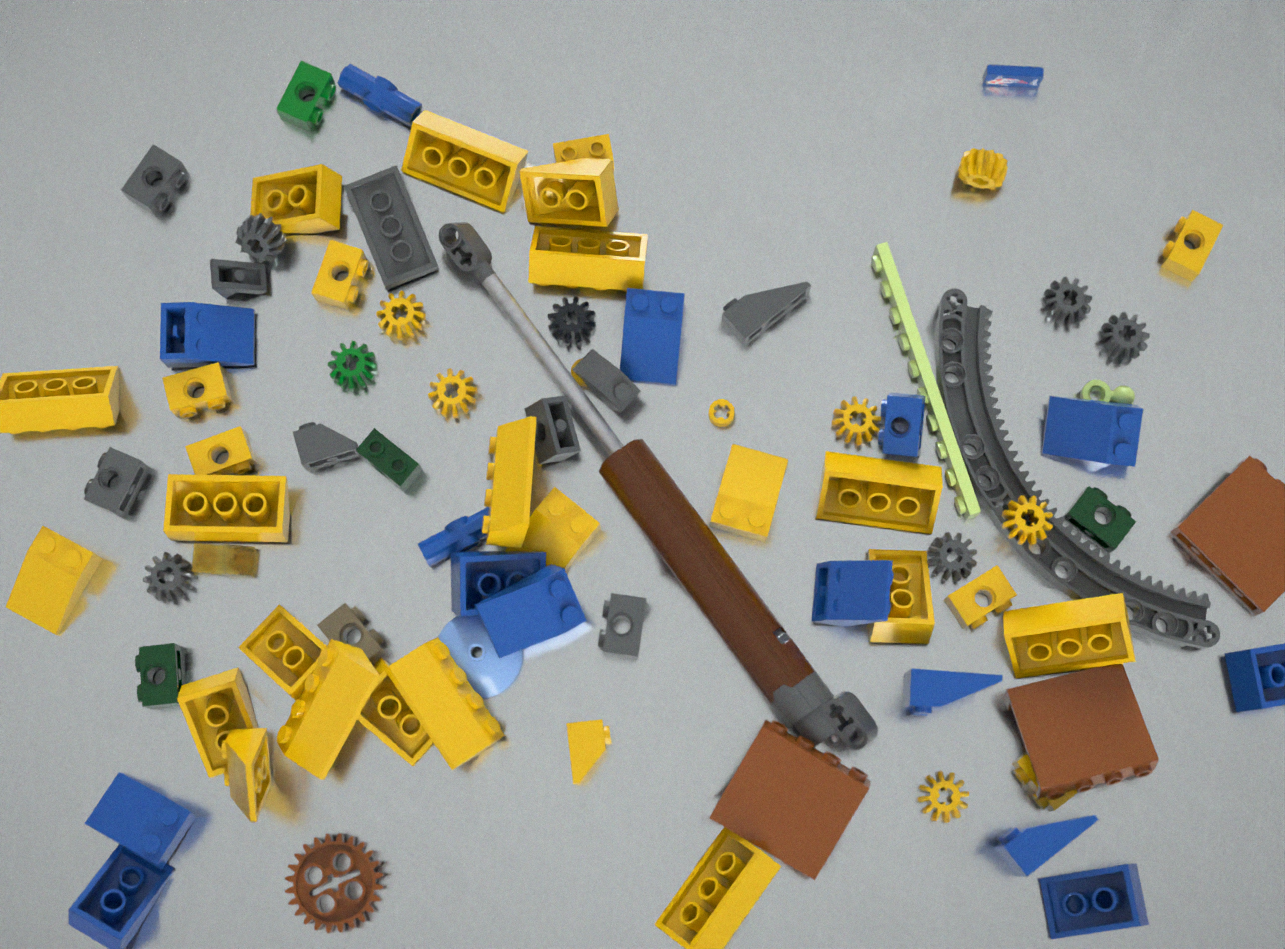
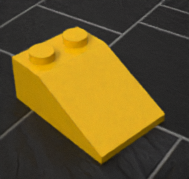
M582 158L522 168L519 171L528 222L607 227L619 211L611 159Z
M319 164L255 177L252 181L250 215L256 216L262 213L265 219L272 217V222L281 224L280 231L284 233L316 234L340 229L342 176L327 166Z
M732 444L709 527L766 542L788 459Z
M554 486L530 516L529 526L522 547H508L506 551L546 552V566L553 564L564 568L566 571L600 531L601 526L596 519Z
M42 526L26 553L6 608L58 635L103 558Z
M868 549V560H891L893 581L890 585L889 596L891 603L890 613L888 614L887 621L868 623L870 642L929 644L935 622L927 551Z
M279 604L238 648L296 701L304 690L307 677L316 668L321 651L327 646Z
M381 657L373 666L380 675V678L357 720L413 766L429 749L433 741L384 670L390 664Z
M238 667L181 686L177 697L209 778L224 773L225 768H228L227 758L222 757V741L227 739L230 730L258 728L249 693Z
M267 728L231 729L227 739L222 741V757L227 758L228 768H225L224 783L225 786H230V797L250 822H257L272 784Z

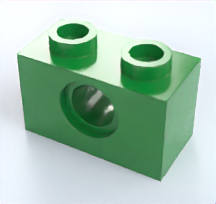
M300 61L276 108L280 119L311 132L314 125H319L324 115L323 108L327 100L331 101L335 94L336 85L332 74L304 61ZM307 94L315 95L310 101L302 100Z

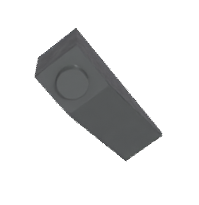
M806 281L747 294L739 300L734 298L724 306L722 322L744 346L808 295L811 285Z

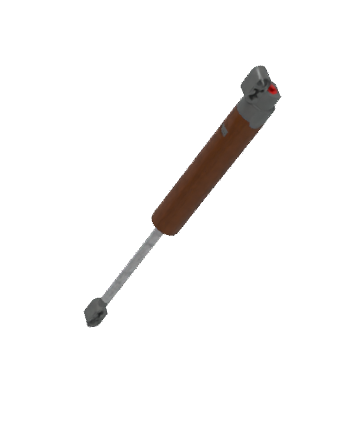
M467 222L444 224L438 234L441 245L461 270L465 272L473 271L607 451L609 457L601 464L599 474L788 729L795 726L803 737L815 744L813 748L835 732L845 745L853 750H860L873 741L877 736L878 726L859 699L848 691H843L836 696L833 695L643 439H635L625 446L622 444L490 266L492 260L491 251L473 226ZM856 727L863 731L865 738L857 734Z

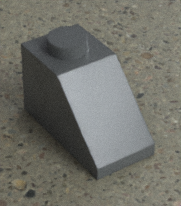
M591 349L572 369L611 410L622 412L641 392L620 369L594 349Z
M315 422L306 423L299 426V430L293 432L301 464L306 470L358 455L355 451L359 446L357 442L321 423L317 425Z

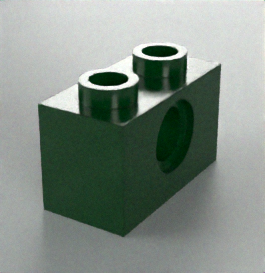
M375 428L355 450L360 458L404 493L423 471L419 463Z
M1088 486L1080 493L1065 513V521L1072 524L1105 551L1111 553L1119 546L1137 521L1131 518V512L1121 505L1115 506L1107 500L1108 496L1099 488ZM1095 511H1101L1106 515V524H1100L1096 521Z
M170 643L139 647V655L135 656V667L141 677V684L137 685V698L139 702H142V707L153 709L180 706L177 697L181 686L184 685L181 646ZM158 669H163L165 672L164 680L159 684H155L153 681L154 673Z

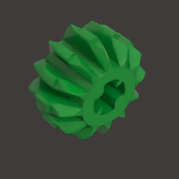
M353 340L350 343V348L341 343L339 345L342 350L340 353L337 351L331 352L332 357L336 360L328 362V367L333 369L330 377L338 379L337 384L341 388L347 383L351 391L355 389L356 383H359L361 388H365L364 379L373 381L375 377L370 371L378 369V365L372 362L376 358L374 352H368L366 344H362L358 348L356 341ZM352 361L356 363L357 368L355 370L350 369L349 363Z

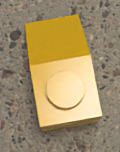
M602 719L566 723L574 785L582 783L606 752L605 744L611 743L609 726H603Z

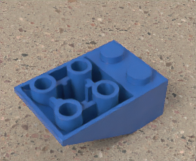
M195 302L161 303L160 360L168 368L203 367L217 362L221 366L254 365V309Z
M855 560L817 563L811 622L846 627L887 621L891 609L889 596L890 585L893 581L892 561Z

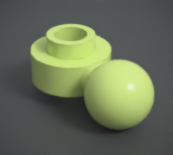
M1101 380L1089 381L1080 392V399L1092 400L1090 393L1095 392L1099 396L1097 401L1133 404L1135 400L1134 391L1130 387L1121 385L1114 390H1110V387Z

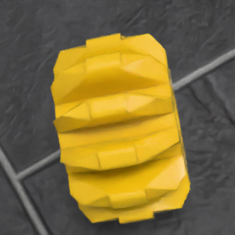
M972 148L970 151L964 152L958 169L959 178L963 180L964 184L972 185L973 188L978 187L982 190L984 188L995 189V187L1002 186L1008 169L1007 160L1003 158L1001 153H995L994 150Z
M402 290L399 292L398 298L389 293L390 302L381 300L379 304L384 310L376 312L377 318L382 319L378 323L380 329H386L388 337L396 333L398 340L403 339L404 333L413 338L414 333L412 329L421 331L423 327L418 321L426 319L425 313L420 312L424 308L423 303L416 302L414 294L406 298L405 292ZM404 312L406 313L407 316H406L405 318L400 316V317L398 318V320H397V317H396V314H397V313H399V314H401V315H402Z
M449 368L447 370V377L444 378L441 373L436 375L439 383L430 382V388L435 391L428 393V397L430 400H435L432 407L434 410L441 409L442 416L446 417L450 410H452L453 417L458 418V410L462 409L465 414H468L469 409L466 404H476V399L472 395L477 394L478 390L477 387L471 386L474 382L471 376L464 379L465 373L463 370H459L456 376H454L453 370ZM454 389L456 392L457 389L458 396L452 398V395H450L449 397L448 391Z
M854 396L851 399V405L843 400L840 403L842 409L835 408L833 412L837 419L832 420L831 425L833 427H841L836 431L835 435L836 437H841L845 434L844 443L847 445L850 443L851 438L855 440L856 446L861 445L862 438L867 443H870L873 439L871 434L879 433L880 428L875 424L881 422V417L873 415L878 408L877 406H872L868 409L866 406L869 400L866 398L862 401V404H858V399ZM852 418H854L855 420L859 418L862 419L860 425L857 423L852 425L850 422Z
M1024 495L1018 497V503L1011 500L1008 503L1010 510L1002 512V516L1008 519V521L1002 524V528H1011L1012 531L1007 537L1011 539L1018 535L1017 542L1019 545L1024 544L1026 538L1031 546L1035 545L1037 538L1044 540L1047 537L1045 531H1049L1053 527L1050 522L1045 521L1050 519L1053 513H1044L1043 509L1047 506V503L1042 502L1039 506L1036 505L1037 497L1034 495L1029 501H1027ZM1026 514L1029 515V521L1032 522L1029 526L1025 525L1026 522L1023 519Z
M942 771L936 772V780L931 775H928L925 779L930 787L926 785H919L918 787L920 791L926 793V796L918 797L917 802L927 801L928 805L923 807L921 811L923 814H926L933 810L931 815L932 821H937L941 814L944 823L950 822V813L956 819L961 817L956 807L961 809H967L968 807L966 802L960 801V797L969 796L968 791L959 792V788L965 782L959 780L953 784L955 774L952 772L947 775L946 780ZM940 788L941 792L947 791L949 793L946 797L948 801L946 805L945 802L939 803L937 801V798L940 796L938 792Z

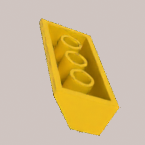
M424 110L412 122L401 171L505 212L520 181L519 171L524 168L529 151Z
M535 226L529 251L528 283H536L539 286L563 285L567 288L590 287L600 291L617 289L627 292V288L643 289L648 234Z
M118 366L3 373L1 376L0 433L48 432L56 429L77 430L85 427L107 428L116 424L120 411Z
M530 416L497 427L495 437L490 436L488 454H493V462H488L486 480H491V487L485 490L484 506L489 507L488 516H483L481 531L487 534L486 545L512 548L522 547L530 518L537 417Z
M826 451L821 474L816 518L932 534L943 487L942 467Z
M168 474L163 532L171 541L288 542L290 509L286 476Z
M1123 593L1003 611L1004 637L1016 679L1136 661Z
M439 637L422 644L384 669L451 770L481 754L505 736L500 729L499 722L491 716L484 705L482 697L474 691L467 680L465 672L458 667L451 657L448 647L441 642Z
M331 639L327 647L321 651L318 664L313 673L307 677L301 696L293 703L291 714L286 724L278 731L276 742L284 756L322 780H325L380 678V675L362 649Z
M724 827L654 925L685 949H723L781 866L762 850Z

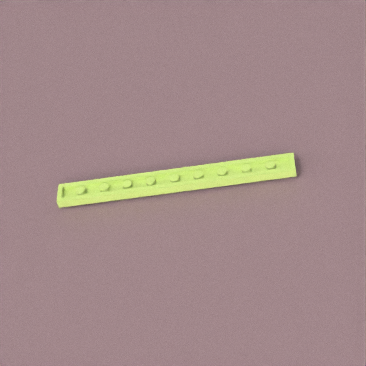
M888 242L878 244L871 256V262L875 272H880L882 294L884 298H889L892 307L889 308L892 323L894 325L898 324L901 333L898 335L902 351H907L910 359L908 362L910 375L912 378L916 377L919 385L917 395L926 396L925 405L929 414L926 415V421L931 432L935 431L938 440L935 443L940 459L945 460L948 468L945 470L947 482L950 487L954 486L957 497L954 498L959 514L963 513L965 520L977 517L981 510Z

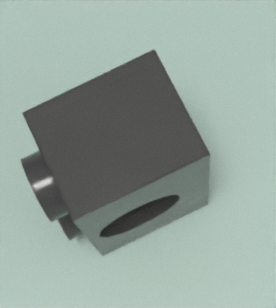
M153 144L121 191L128 200L156 217L158 212L163 211L169 204L170 195L175 188H179L184 183L187 169L180 160ZM163 178L159 185L151 186L154 179Z
M566 395L542 398L525 408L526 417H537L535 451L539 464L563 461L581 451Z
M109 447L107 453L104 452L98 461L97 467L99 469L94 479H90L86 484L84 500L93 506L123 518L148 465L135 457ZM114 475H119V483L115 487L109 488V479Z
M611 593L610 601L604 600L602 618H607L606 630L600 629L598 647H603V655L638 660L646 598ZM618 619L627 620L630 623V629L623 634L617 633L613 629L615 621Z

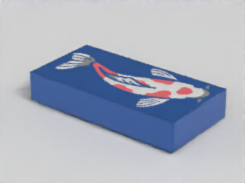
M988 64L983 74L982 85L1038 88L1044 77V68Z

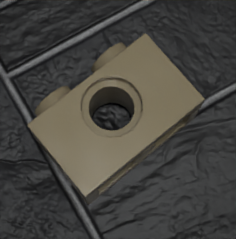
M344 603L317 624L329 641L333 639L362 649L371 663L385 652L380 646L384 643V640L374 628L369 631L362 622L366 620V617L356 605L350 608L348 604ZM353 629L360 630V640L355 644H349L346 639L348 632Z

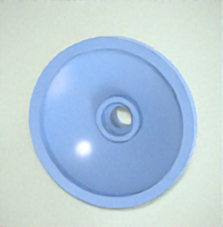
M458 615L441 630L438 636L439 639L448 647L451 657L458 667L465 672L468 682L482 699L491 698L502 693L518 676L523 660V650L499 658L479 615ZM476 647L482 649V655L478 658H474L471 655L472 650Z

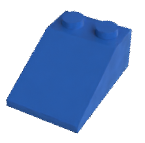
M627 288L620 370L632 382L676 386L685 293Z
M1049 395L1042 453L1135 467L1143 408L1134 404Z
M473 551L451 553L452 612L459 616L479 615L475 604L546 567V552Z
M553 564L475 604L499 658L560 636L587 621L565 569Z
M1285 643L1225 653L1236 712L1285 705Z
M911 668L903 677L902 710H910L911 716H928V714H932V711L1000 683L1003 675Z
M118 772L85 822V825L162 870L196 817L191 811L169 798Z
M1089 815L1019 829L1017 827L1009 828L997 837L999 843L993 848L1016 877H1028L1099 819L1096 815Z
M118 845L69 908L68 925L108 949H125L174 872V868L166 864L161 870L128 849Z
M1137 863L1039 878L1051 939L1149 925Z

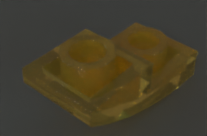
M194 543L191 572L206 575L252 577L255 547Z

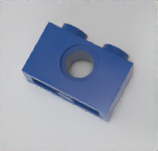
M890 393L887 395V400H882L881 417H885V428H880L878 445L883 446V454L913 457L920 455L926 396ZM896 417H903L907 420L909 425L907 431L901 432L895 428L894 420Z

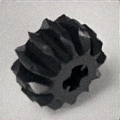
M564 297L562 298L563 306L554 303L553 310L555 313L548 314V320L553 322L548 328L550 332H556L554 336L556 341L565 337V345L569 346L571 339H575L577 345L582 344L581 336L590 339L591 333L588 329L596 328V322L592 320L596 316L595 311H587L589 309L587 301L579 306L578 297H574L573 303L570 304L568 299ZM575 317L577 318V324L571 322L567 325V318L571 320L575 319Z

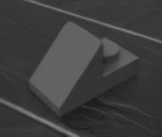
M220 259L210 260L212 289L222 297L228 298L235 292L264 294L267 292L265 264Z

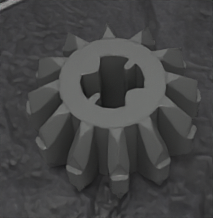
M260 213L256 216L250 215L239 225L235 243L241 246L240 252L249 254V260L255 257L261 264L266 260L271 262L283 251L286 234L280 231L281 224L273 223L272 217L265 219L263 214Z
M1067 276L1063 277L1060 283L1054 280L1050 284L1051 289H1046L1043 294L1047 299L1043 301L1042 307L1051 308L1046 315L1048 318L1055 315L1057 317L1055 320L1056 325L1065 319L1067 326H1072L1074 320L1082 322L1085 318L1084 314H1088L1091 311L1088 303L1092 301V296L1084 294L1088 289V285H1084L1081 288L1077 286L1079 283L1078 278H1075L1071 284ZM1067 298H1069L1072 303L1070 304L1069 302L1066 305L1062 300H1066Z
M1122 312L1119 318L1112 315L1108 319L1109 323H1104L1101 326V330L1104 333L1099 336V341L1106 342L1102 347V351L1105 352L1110 349L1112 351L1111 359H1115L1120 354L1122 362H1126L1129 356L1136 359L1140 356L1139 351L1146 350L1147 344L1144 341L1150 337V334L1142 331L1146 327V323L1143 322L1139 325L1136 323L1137 315H1133L1130 320L1126 312ZM1124 333V337L1128 336L1129 340L1124 341V337L1120 338L1119 334Z
M946 532L943 537L944 541L936 537L933 540L936 547L928 548L927 552L936 557L929 558L927 563L928 565L937 564L932 573L937 575L940 571H943V581H947L952 574L953 580L959 582L961 574L965 577L971 574L968 567H975L977 565L974 559L969 558L975 556L977 550H968L967 547L972 543L971 539H967L964 543L960 542L962 539L961 533H957L953 540L950 532ZM955 552L958 557L949 562L946 557Z
M164 552L162 561L157 556H154L152 560L155 566H145V570L150 572L151 575L142 578L143 582L150 584L146 591L149 594L156 593L155 599L158 601H162L166 597L168 602L173 603L175 593L181 599L185 598V593L182 589L185 587L191 590L193 585L187 582V580L195 577V573L187 571L191 563L187 560L182 562V556L178 553L172 558L170 553ZM165 574H172L174 575V579L172 581H166L164 579Z

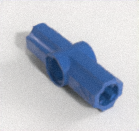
M352 64L344 67L337 82L339 87L362 99L363 103L373 111L380 114L385 112L408 126L412 125V122L420 115L423 108L422 103L398 91V88L386 78L381 76L375 78Z
M489 507L469 517L463 516L450 522L445 526V530L418 543L429 567L450 557L451 553L467 552L479 545L481 540L487 536V534L481 531L483 516H488Z

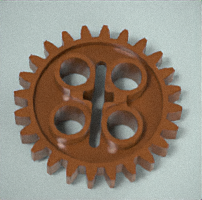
M328 833L325 836V843H322L318 837H315V847L312 848L310 845L304 844L303 848L306 854H294L299 861L298 865H288L295 872L294 876L285 877V880L293 882V887L286 889L285 893H294L295 896L288 904H298L299 908L295 912V916L305 913L306 917L303 924L307 925L314 920V930L316 931L320 930L323 924H326L327 933H332L334 925H337L340 933L344 932L345 923H348L352 929L357 928L355 919L358 918L360 921L366 922L367 918L364 912L375 913L376 910L371 905L372 901L379 902L382 900V898L375 894L376 890L385 889L384 885L377 883V879L382 878L385 874L375 871V868L381 864V861L372 862L370 860L375 851L370 850L365 853L363 850L366 842L362 841L355 846V836H350L347 842H344L343 833H338L336 841H333L331 834ZM341 854H346L350 858V866L345 871H340L336 866V859ZM315 866L322 871V879L317 884L311 883L308 878L310 869ZM355 870L360 871L358 876L339 883L338 891L336 888H328L315 896L310 895L312 890L331 883L332 875L335 878H341ZM352 882H358L362 886V894L358 899H352L348 895V887ZM324 895H330L334 899V907L330 912H325L320 907V900Z

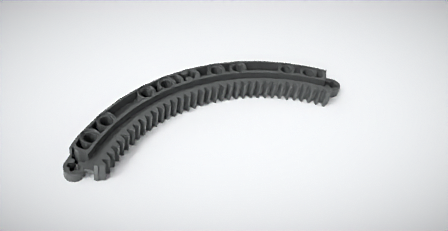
M957 288L947 290L940 300L935 326L936 382L976 498L994 526L1031 567L1050 584L1073 600L1123 593L1125 604L1134 611V618L1132 620L1129 619L1131 631L1157 641L1181 647L1187 645L1207 649L1216 645L1220 639V630L1215 623L1206 620L1207 609L1211 605L1207 593L1197 597L1196 591L1186 594L1185 588L1174 591V585L1172 584L1163 588V581L1161 580L1152 584L1151 576L1141 580L1140 571L1130 575L1131 566L1128 565L1120 569V560H1116L1112 564L1109 563V553L1103 557L1099 556L1101 550L1099 546L1091 550V540L1083 543L1080 542L1081 532L1072 535L1071 532L1074 526L1071 524L1064 527L1065 517L1062 516L1057 519L1054 517L1057 512L1056 507L1049 510L1046 507L1043 509L1044 513H1053L1050 519L1045 520L1050 522L1053 527L1051 530L1045 531L1047 537L1044 540L1037 538V543L1041 546L1040 554H1034L1029 550L1027 538L1024 544L1019 545L1017 542L1018 535L1011 539L1007 537L1012 529L1002 528V524L1008 521V519H1003L1002 512L1010 510L1008 503L1011 500L1018 503V497L1024 495L1027 501H1029L1034 495L1037 497L1036 505L1038 506L1042 502H1046L1048 505L1050 500L1040 501L1039 497L1042 494V490H1032L1036 483L1035 480H1025L1029 475V471L1020 472L1019 468L1024 463L1023 461L1013 460L1018 452L1008 450L1013 441H1004L1009 432L1008 430H1000L1005 421L1004 419H996L1001 413V409L993 408L998 402V398L991 397L996 388L989 386L994 377L988 375L992 365L987 364L991 359V354L987 353L991 344L987 341L991 336L988 329L991 326L989 318L993 311L983 305H980L979 308L967 306V297L962 290ZM954 296L956 297V302L961 304L957 305L954 314H948L951 304L946 301H949ZM947 338L953 340L956 348H946L942 340ZM945 373H955L958 377V382L951 383L947 381ZM967 443L974 445L977 454L968 455L965 453L963 445ZM978 476H989L992 485L990 487L982 486L979 483ZM1002 500L1005 502L1002 506L1000 505L997 508L994 507L997 506ZM1026 514L1023 519L1026 522L1025 525L1029 526L1032 522L1029 521V515ZM1056 565H1062L1067 569V578L1058 577L1055 572ZM1158 618L1163 619L1167 623L1166 633L1157 629L1156 621ZM1205 627L1207 628V633L1212 634V638L1207 639L1205 642H1203V637L1199 635L1193 636L1192 640H1187L1191 637L1193 631L1198 632L1204 630Z

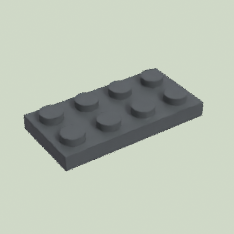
M397 165L344 185L386 290L439 269Z

